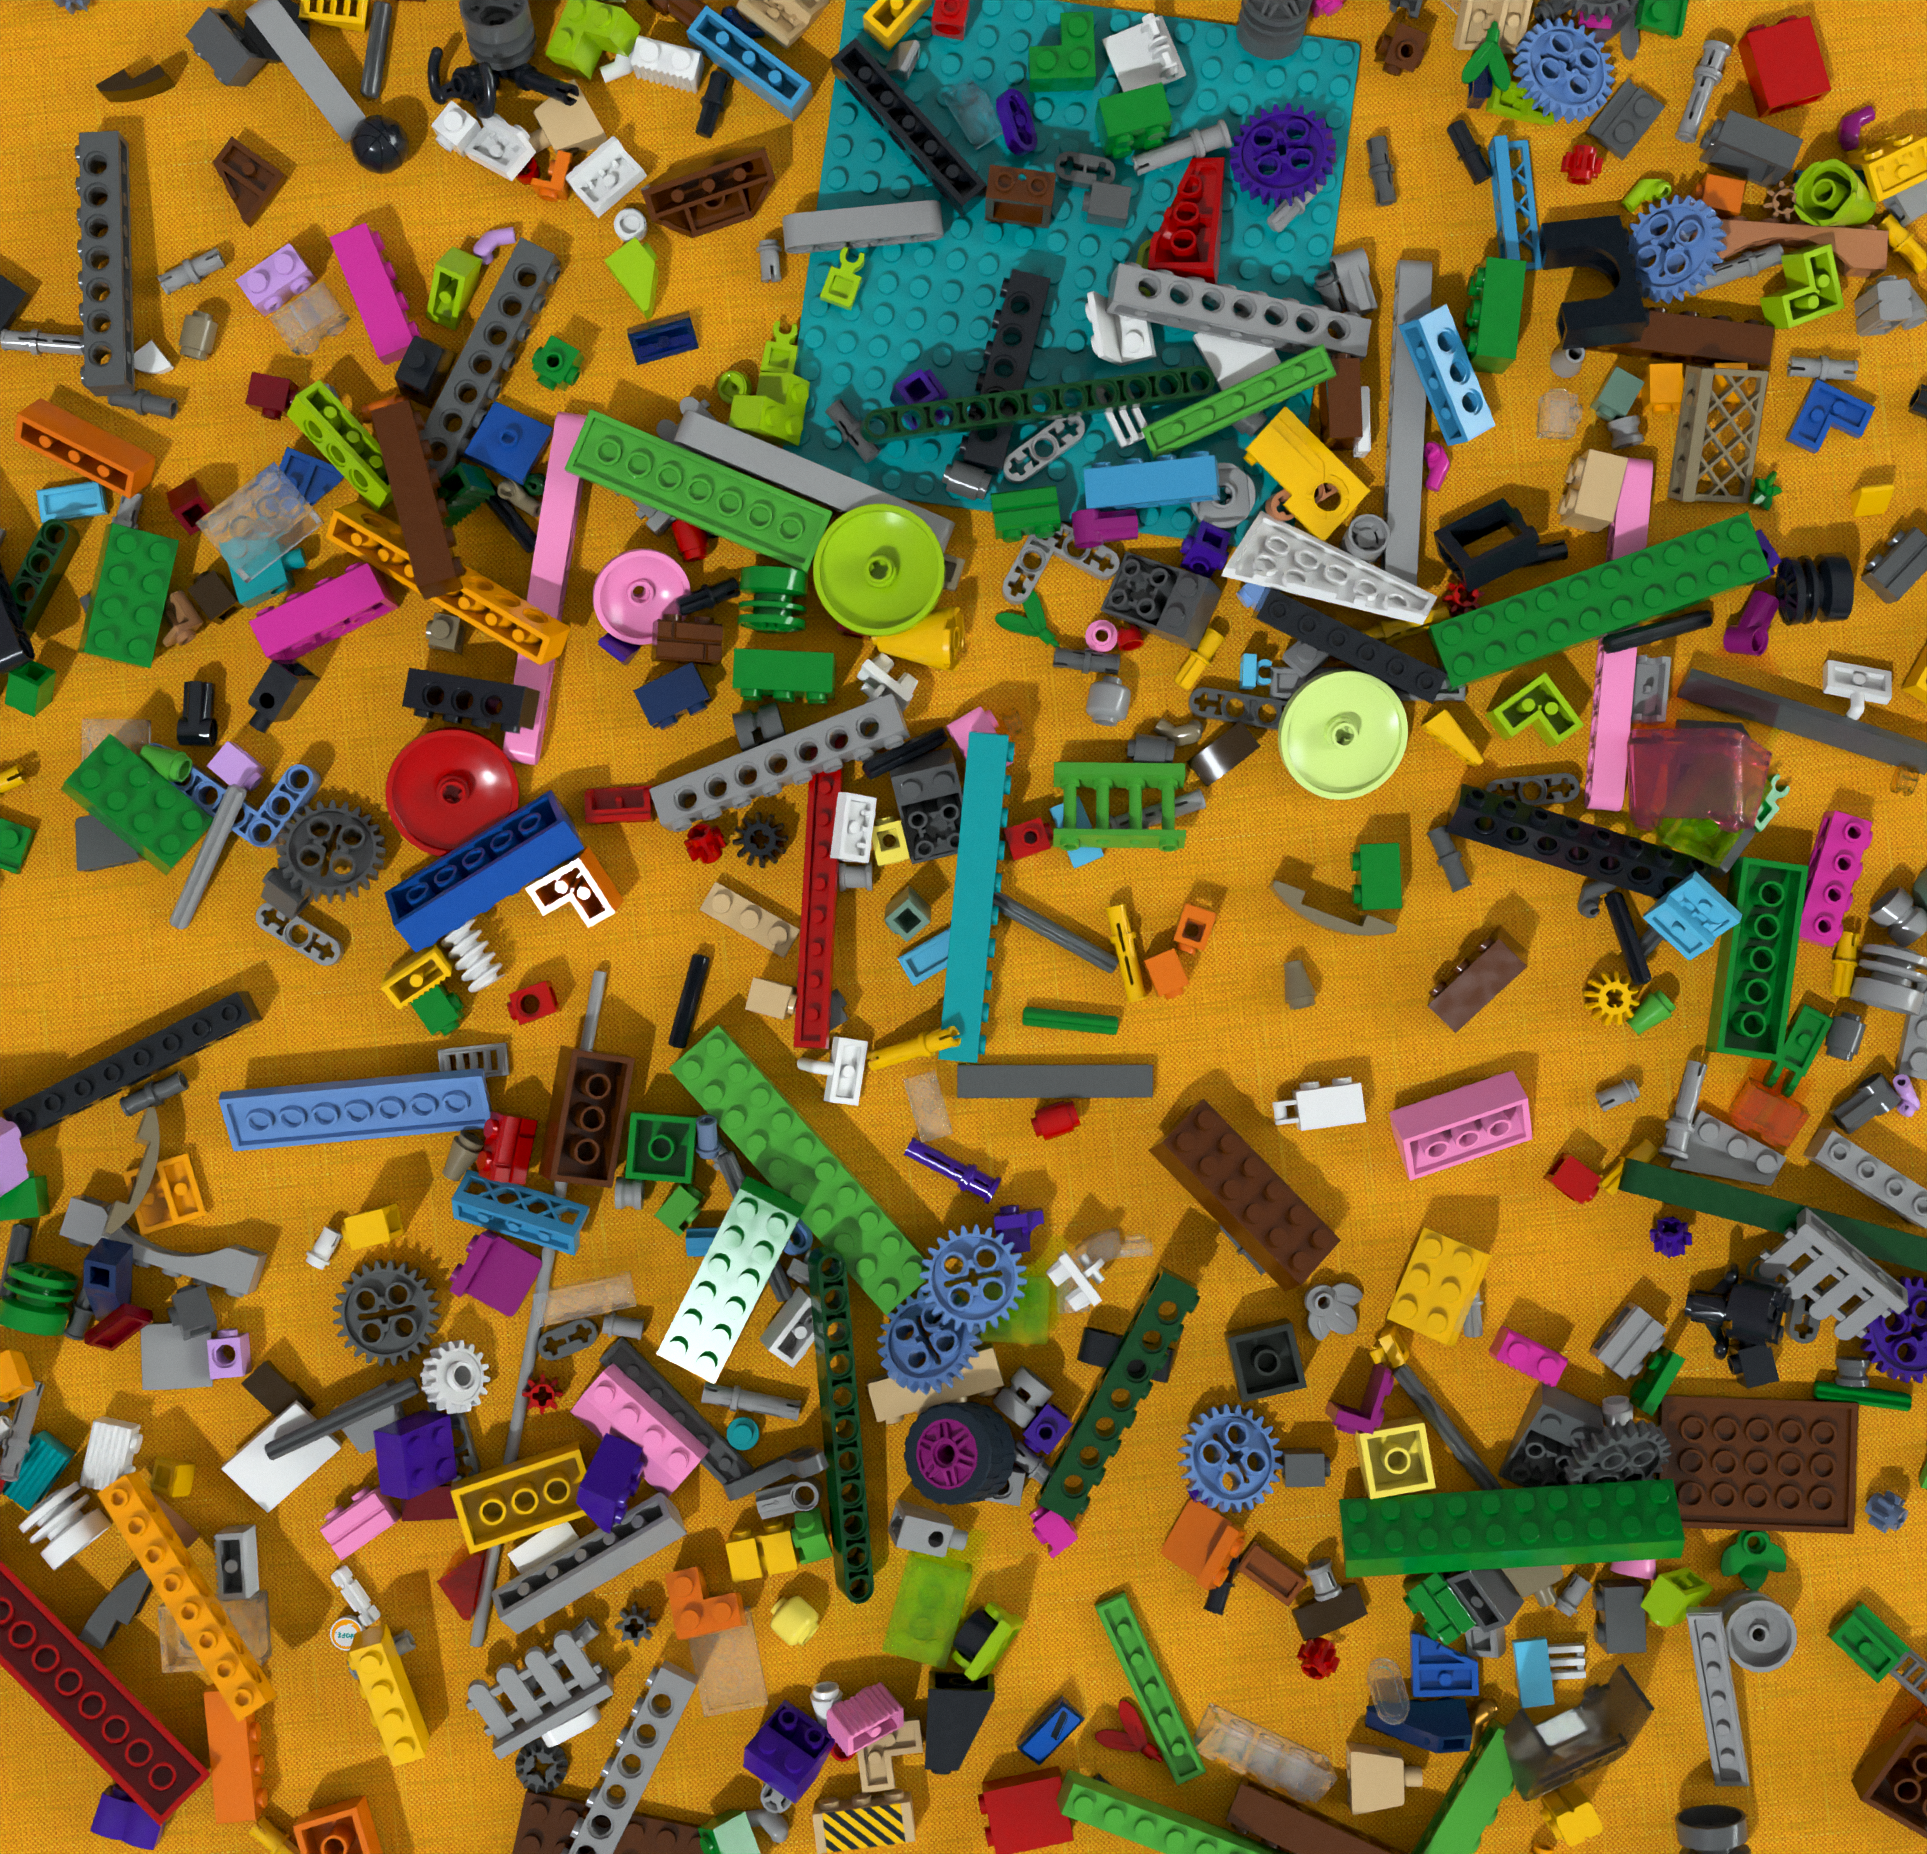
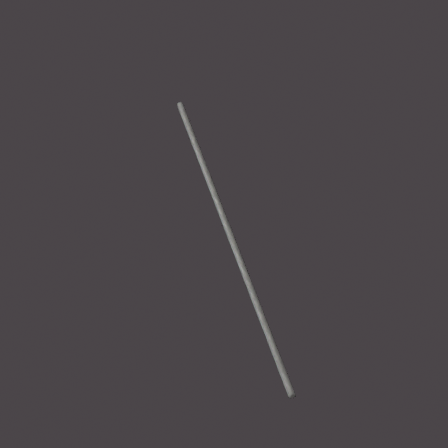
M594 970L580 1048L593 1050L607 972ZM555 1181L553 1196L565 1199L568 1183ZM562 1214L557 1215L559 1220L561 1221ZM545 1246L542 1249V1267L537 1276L503 1465L517 1461L528 1403V1397L522 1396V1390L530 1389L531 1387L527 1379L533 1376L538 1349L537 1345L540 1338L556 1251ZM501 1544L487 1548L470 1645L473 1647L483 1646L492 1598L491 1592L494 1587Z

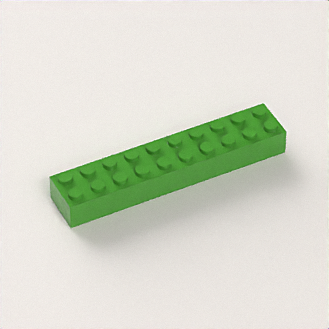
M722 1024L712 1029L668 1068L709 1115L715 1116V1119L717 1118V1124L771 1186L776 1191L806 1206L800 1217L801 1220L825 1247L830 1248L845 1259L847 1272L885 1315L890 1313L926 1281L920 1278V1273L929 1272V1269L922 1265V1260L928 1258Z

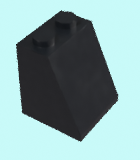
M929 1671L925 1751L926 1770H931L932 1773L938 1775H947L951 1771L959 1770L995 1699L994 1674H988L976 1681H972L964 1675V1672Z

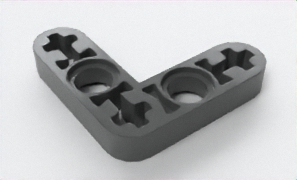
M805 1445L725 1482L723 1488L728 1500L733 1501L790 1474L801 1478L812 1476L829 1467V1464L822 1449Z

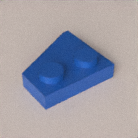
M287 447L264 508L297 521L344 480L345 477L334 465Z
M1410 1630L1411 1694L1413 1697L1479 1696L1478 1662L1476 1659L1436 1640L1433 1641L1430 1637L1415 1630Z

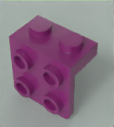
M489 1229L481 1233L480 1236L475 1234L466 1248V1252L469 1253L464 1265L459 1263L450 1276L449 1280L454 1283L449 1291L459 1297L467 1293L504 1315L513 1316L518 1311L542 1267V1261L539 1257Z
M1374 1362L1360 1410L1328 1400L1325 1413L1332 1420V1424L1337 1426L1336 1429L1356 1435L1357 1430L1373 1435L1375 1427L1379 1428L1383 1421L1384 1408H1381L1384 1396H1389L1393 1388L1394 1377L1391 1376V1369L1383 1363L1375 1364Z

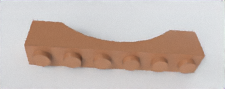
M1744 216L1729 217L1728 220L1721 219L1723 225L1720 228L1727 234L1726 237L1719 240L1727 246L1726 250L1717 252V255L1722 260L1745 250L1772 246L1776 243H1779L1782 247L1801 249L1810 245L1831 244L1837 272L1842 276L1876 278L1886 270L1889 231L1877 230V226L1862 225L1856 229L1845 228V225L1817 227L1803 220L1795 221L1792 224H1784L1775 218L1762 219L1760 222L1748 221V218ZM1698 231L1691 235L1689 241L1696 237Z

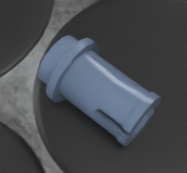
M702 1115L696 1119L698 1143L695 1146V1150L701 1158L713 1159L719 1155V1151L722 1148L717 1136V1118L715 1119L713 1115Z

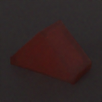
M487 1549L472 1553L437 1580V1583L461 1618L466 1621H470L476 1612Z

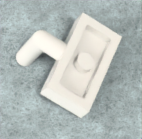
M1827 660L1823 666V693L1850 698L1851 707L1844 717L1858 720L1864 712V701L1884 705L1889 703L1892 698V672Z
M834 1036L830 1062L801 1057L797 1062V1066L800 1070L827 1075L823 1101L858 1106L868 1041Z

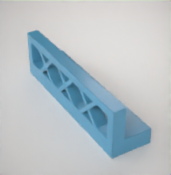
M1507 135L1494 136L1487 148L1489 167L1493 173L1491 185L1499 258L1520 260L1519 244L1522 243L1531 251L1532 262L1526 263L1525 272L1537 271L1542 268L1528 140L1508 142ZM1520 150L1521 164L1516 170H1513L1510 167L1509 151ZM1521 169L1523 172V177L1520 174H1518V172ZM1513 179L1524 187L1525 195L1519 203L1514 200ZM1525 200H1526V208H1524V207L1522 206V204H1523V202H1524ZM1516 211L1528 219V228L1523 234L1517 231ZM1528 232H1529L1530 241L1525 238V236L1528 234Z
M467 1170L451 1199L454 1219L570 1255H576L580 1247L579 1232L589 1214V1206L514 1183L492 1181L479 1176L478 1172ZM471 1182L483 1185L487 1190L478 1195L467 1193ZM509 1193L515 1195L517 1201L503 1204L498 1202L496 1197ZM539 1202L545 1204L548 1210L536 1214L529 1212L527 1206ZM565 1212L578 1214L573 1225L560 1221L557 1215Z

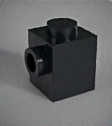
M1737 1340L1738 1343L1729 1345L1730 1355L1727 1356V1363L1731 1373L1736 1375L1738 1384L1749 1389L1779 1381L1771 1347L1768 1348Z

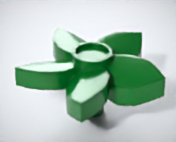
M1772 471L1765 480L1755 478V486L1750 496V503L1759 504L1764 510H1769L1773 501L1772 496L1783 492L1780 487L1773 485L1777 472Z

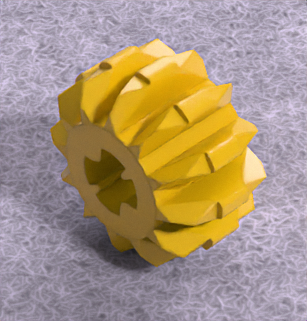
M1612 971L1610 976L1606 972H1599V982L1595 979L1587 981L1593 990L1582 992L1584 997H1590L1591 999L1590 1002L1583 1004V1008L1587 1010L1594 1008L1590 1016L1592 1020L1601 1018L1602 1025L1609 1026L1613 1019L1616 1025L1623 1024V1015L1628 1018L1634 1016L1629 1006H1639L1640 1003L1638 1000L1631 999V995L1636 994L1639 990L1637 987L1627 988L1631 983L1629 976L1620 979L1619 971ZM1607 992L1615 993L1612 997L1615 1004H1607L1609 1000L1608 996H1606Z

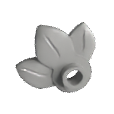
M1345 1282L1337 1283L1332 1287L1326 1284H1316L1310 1287L1305 1294V1306L1309 1311L1307 1319L1309 1332L1320 1341L1329 1334L1330 1330L1343 1335L1354 1333L1357 1329V1317L1352 1307L1363 1298L1362 1292L1355 1286ZM1326 1296L1325 1302L1318 1306L1319 1299Z

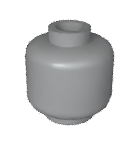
M1104 676L1102 681L1092 683L1089 688L1086 712L1092 717V722L1103 726H1117L1118 722L1125 720L1128 714L1131 691L1122 685V680L1117 677Z

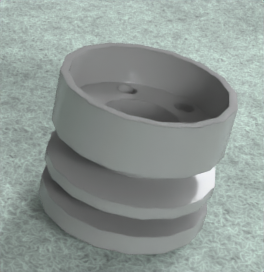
M1864 944L1862 953L1876 958V960H1859L1858 965L1871 971L1872 975L1871 977H1855L1849 998L1880 1009L1919 1016L1925 995L1911 988L1912 982L1927 983V975L1916 972V969L1927 970V958L1921 956L1916 951L1900 946Z

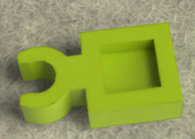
M844 247L840 252L841 268L830 267L820 294V300L851 311L862 283V277L855 275V272L862 269L865 257L864 253L860 252L856 262H848L846 258L849 250L847 247Z
M776 321L773 325V337L776 342L766 340L760 372L794 374L798 357V346L792 344L798 337L797 324L792 325V330L789 334H782L780 332V321Z

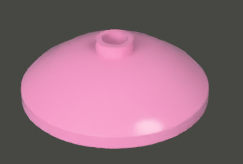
M633 549L617 555L602 568L593 588V606L601 625L615 638L630 644H651L653 622L657 619H662V614L680 615L675 605L676 599L691 593V589L685 572L673 558L653 549ZM637 586L644 587L643 592L640 594H634L633 590ZM681 615V616H682V621L685 620V618H686L687 615H685V616Z

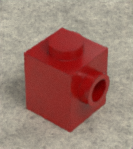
M1041 817L1003 830L1013 862L1051 849L1049 842L1053 841V832L1049 822L1043 824Z

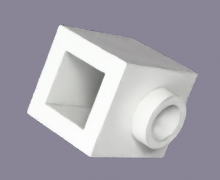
M452 100L431 125L437 135L435 138L436 142L451 153L454 150L463 158L467 155L464 149L481 130L478 121Z

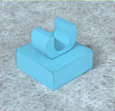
M1244 653L1240 657L1239 690H1252L1256 687V683L1261 686L1270 684L1271 678L1260 677L1258 671L1260 667H1271L1272 662L1267 659L1257 662V654Z

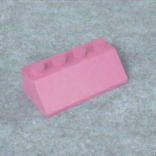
M1513 1070L1389 1112L1392 1132L1410 1181L1533 1139L1528 1097Z
M614 1363L598 1376L570 1411L601 1440L608 1433L642 1447L640 1461L645 1462L640 1476L667 1498L710 1451Z

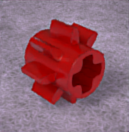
M1576 145L1573 146L1572 152L1567 151L1566 156H1563L1560 172L1568 173L1567 181L1569 183L1589 185L1592 178L1597 179L1598 174H1601L1604 158L1596 157L1597 149L1592 146Z
M1459 580L1457 581L1458 586L1450 582L1445 586L1450 593L1442 598V602L1449 603L1451 607L1449 614L1461 611L1462 615L1469 612V607L1472 610L1481 608L1480 604L1476 601L1484 596L1485 592H1478V589H1475L1468 593ZM1462 591L1468 593L1466 596L1467 601L1464 603L1458 600Z
M705 823L691 828L687 834L688 839L684 841L687 848L686 851L691 860L694 862L700 858L704 864L717 861L723 854L722 848L727 846L719 827L715 826L711 829Z
M544 1371L541 1372L540 1378L536 1380L528 1377L527 1382L531 1389L522 1390L523 1397H530L527 1409L529 1410L534 1406L540 1408L541 1415L544 1414L545 1408L549 1406L557 1409L558 1404L554 1399L555 1397L563 1396L562 1389H555L558 1377L556 1376L551 1380L545 1378ZM539 1387H546V1392H548L546 1399H539V1394L537 1393L539 1392Z
M1320 1637L1314 1638L1312 1641L1308 1639L1306 1645H1301L1296 1657L1302 1661L1300 1667L1303 1673L1316 1680H1322L1324 1677L1329 1678L1331 1673L1336 1672L1340 1659L1335 1657V1646L1327 1639Z

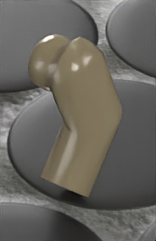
M507 478L498 484L497 492L502 499H507L511 504L534 517L540 516L542 502L530 496L519 483Z
M1161 718L1153 731L1160 736L1167 737L1169 741H1175V746H1184L1196 743L1201 738L1204 728L1202 723L1197 720H1190L1189 724L1175 727L1164 718Z

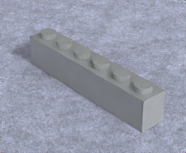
M659 1492L627 1511L622 1523L618 1524L615 1522L610 1534L598 1528L491 1592L499 1619L519 1634L687 1534L678 1508L662 1492Z

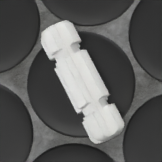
M346 1565L341 1566L332 1573V1581L337 1587L340 1586L342 1588L340 1592L354 1612H359L358 1618L363 1625H371L380 1617V1612L375 1605H370L371 1599L357 1579L353 1580L351 1578L353 1574Z

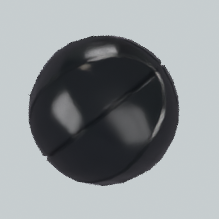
M383 115L368 116L358 122L351 134L350 146L353 156L358 164L369 172L377 174L391 173L399 169L408 156L409 142L407 134L402 126L390 117Z

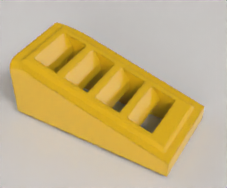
M301 0L300 20L365 33L369 0H331L329 14L323 13L324 0H317L316 12L309 11L311 0ZM338 2L344 3L343 15L336 14ZM351 4L357 5L356 17L349 16Z
M1444 709L1420 726L1423 731L1469 766L1476 767L1484 762V758L1447 710Z

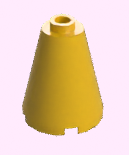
M951 606L932 610L922 622L906 632L887 637H872L873 645H877L879 652L943 671L956 672L961 664V659H956V653L958 650H963L964 619L962 614H957L960 607Z

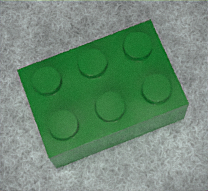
M1486 257L1480 267H1476L1474 276L1470 275L1467 295L1471 296L1470 308H1466L1463 327L1468 328L1467 340H1463L1462 343L1466 348L1472 368L1476 372L1503 374L1516 359L1526 261Z
M734 648L732 688L740 697H743L744 701L760 702L763 696H771L775 699V702L795 703V698H806L809 704L826 705L828 699L835 700L837 660L834 653Z

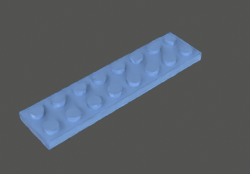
M483 1068L224 1091L220 1093L218 1099L233 1151L484 1129V1124L487 1119H490L491 1111H493Z

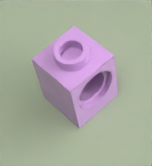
M230 741L224 744L207 765L209 769L228 785H239L246 792L248 790L250 792L253 791L263 780L261 774L266 770L263 765L238 744Z
M237 1328L222 1329L217 1331L216 1336L207 1340L210 1379L243 1377L252 1372L249 1332L238 1333ZM225 1345H230L235 1350L234 1360H229L224 1356L223 1348Z

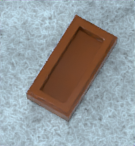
M1255 1540L1246 1549L1237 1565V1570L1288 1607L1308 1581L1306 1577Z

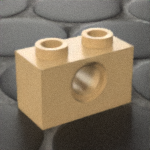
M753 977L745 1010L782 1020L790 1019V1015L795 1014L797 987Z

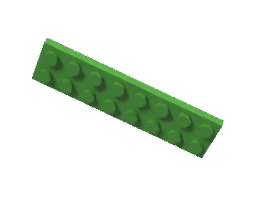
M590 409L565 466V471L784 565L802 570L807 574L814 561L817 546L833 516V512L592 409Z

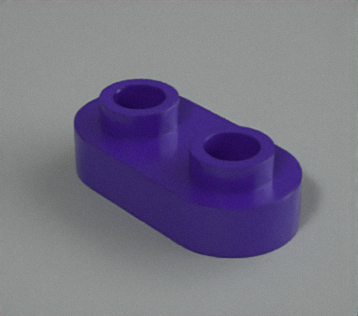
M1013 88L1008 89L996 99L997 114L1007 148L1017 156H1025L1037 147L1036 131L1027 100L1020 91Z

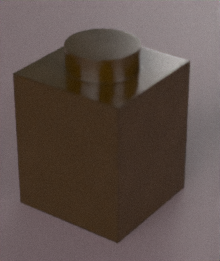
M215 570L211 572L205 571L193 580L194 585L187 589L210 621L219 625L245 607L239 604L237 594L226 578Z

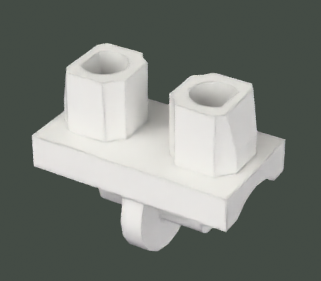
M884 653L879 654L872 661L867 659L862 664L861 670L857 675V678L865 683L860 690L869 696L866 703L892 693L903 712L913 697L912 693L918 681L905 672L897 681L890 677L888 673L893 668L894 663Z
M1065 1249L1057 1254L1058 1260L1051 1265L1046 1273L1057 1287L1071 1276L1078 1284L1075 1289L1065 1295L1066 1300L1075 1312L1090 1303L1095 1306L1101 1302L1100 1295L1088 1281L1087 1277L1091 1276L1097 1285L1105 1280L1098 1270L1105 1263L1103 1259L1099 1257L1091 1261L1088 1255L1083 1253L1077 1258L1084 1267L1080 1270Z

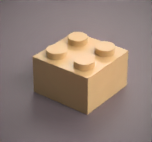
M1589 449L1583 455L1577 457L1574 464L1570 463L1565 474V482L1569 483L1567 493L1561 496L1557 508V514H1561L1559 524L1593 533H1598L1611 524L1614 520L1628 458Z

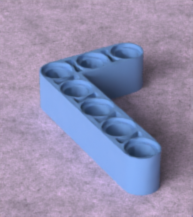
M150 743V745L155 747L172 749L161 744ZM192 763L191 780L187 785L183 786L178 781L170 783L203 811L215 817L227 786ZM295 764L290 766L260 809L244 799L241 807L244 809L245 816L239 823L234 821L231 830L252 845L261 848H275L280 844L279 833H287L284 823L290 822L295 824L293 813L296 812L301 815L305 810L304 806L310 803L321 785L320 774L314 768L306 765ZM306 771L309 776V782L304 788L300 789L296 779L301 772ZM211 788H215L218 798L216 802L210 805L206 800V794ZM287 798L290 802V809L285 815H281L278 811V804L282 799ZM264 825H268L271 829V837L263 842L259 837V831Z

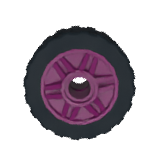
M977 1402L942 1403L941 1405H934L928 1408L927 1411L922 1412L917 1417V1420L912 1423L904 1444V1460L906 1461V1470L912 1480V1484L924 1497L938 1504L957 1505L980 1502L986 1498H992L1000 1489L1004 1488L1009 1476L1013 1472L1016 1453L1014 1449L1015 1441L1010 1432L1011 1429L998 1412H995L987 1405H981Z

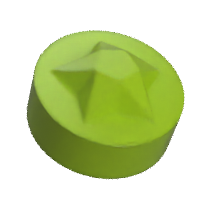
M728 371L721 376L718 382V393L726 403L732 404L734 395H751L752 385L746 374Z

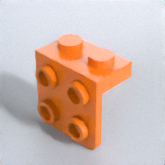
M1191 1499L1186 1504L1161 1548V1554L1196 1577L1195 1583L1205 1590L1220 1587L1229 1574L1227 1567L1233 1557L1237 1558L1246 1543L1243 1539L1248 1531L1215 1510L1207 1508V1505H1204L1202 1502L1195 1503Z

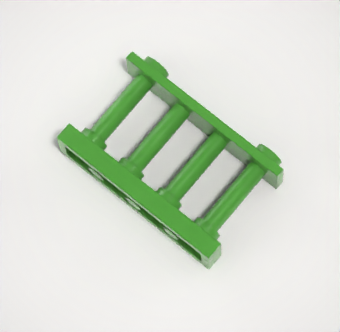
M1054 762L1053 787L1063 789V828H1054L1053 847H1060L1066 851H1074L1080 847L1159 848V850L1164 852H1173L1178 850V848L1184 849L1186 830H1175V790L1183 789L1185 763ZM1080 787L1094 788L1096 790V829H1076L1077 789ZM1112 788H1126L1129 790V829H1109V790ZM1145 788H1158L1162 791V830L1142 829V790Z

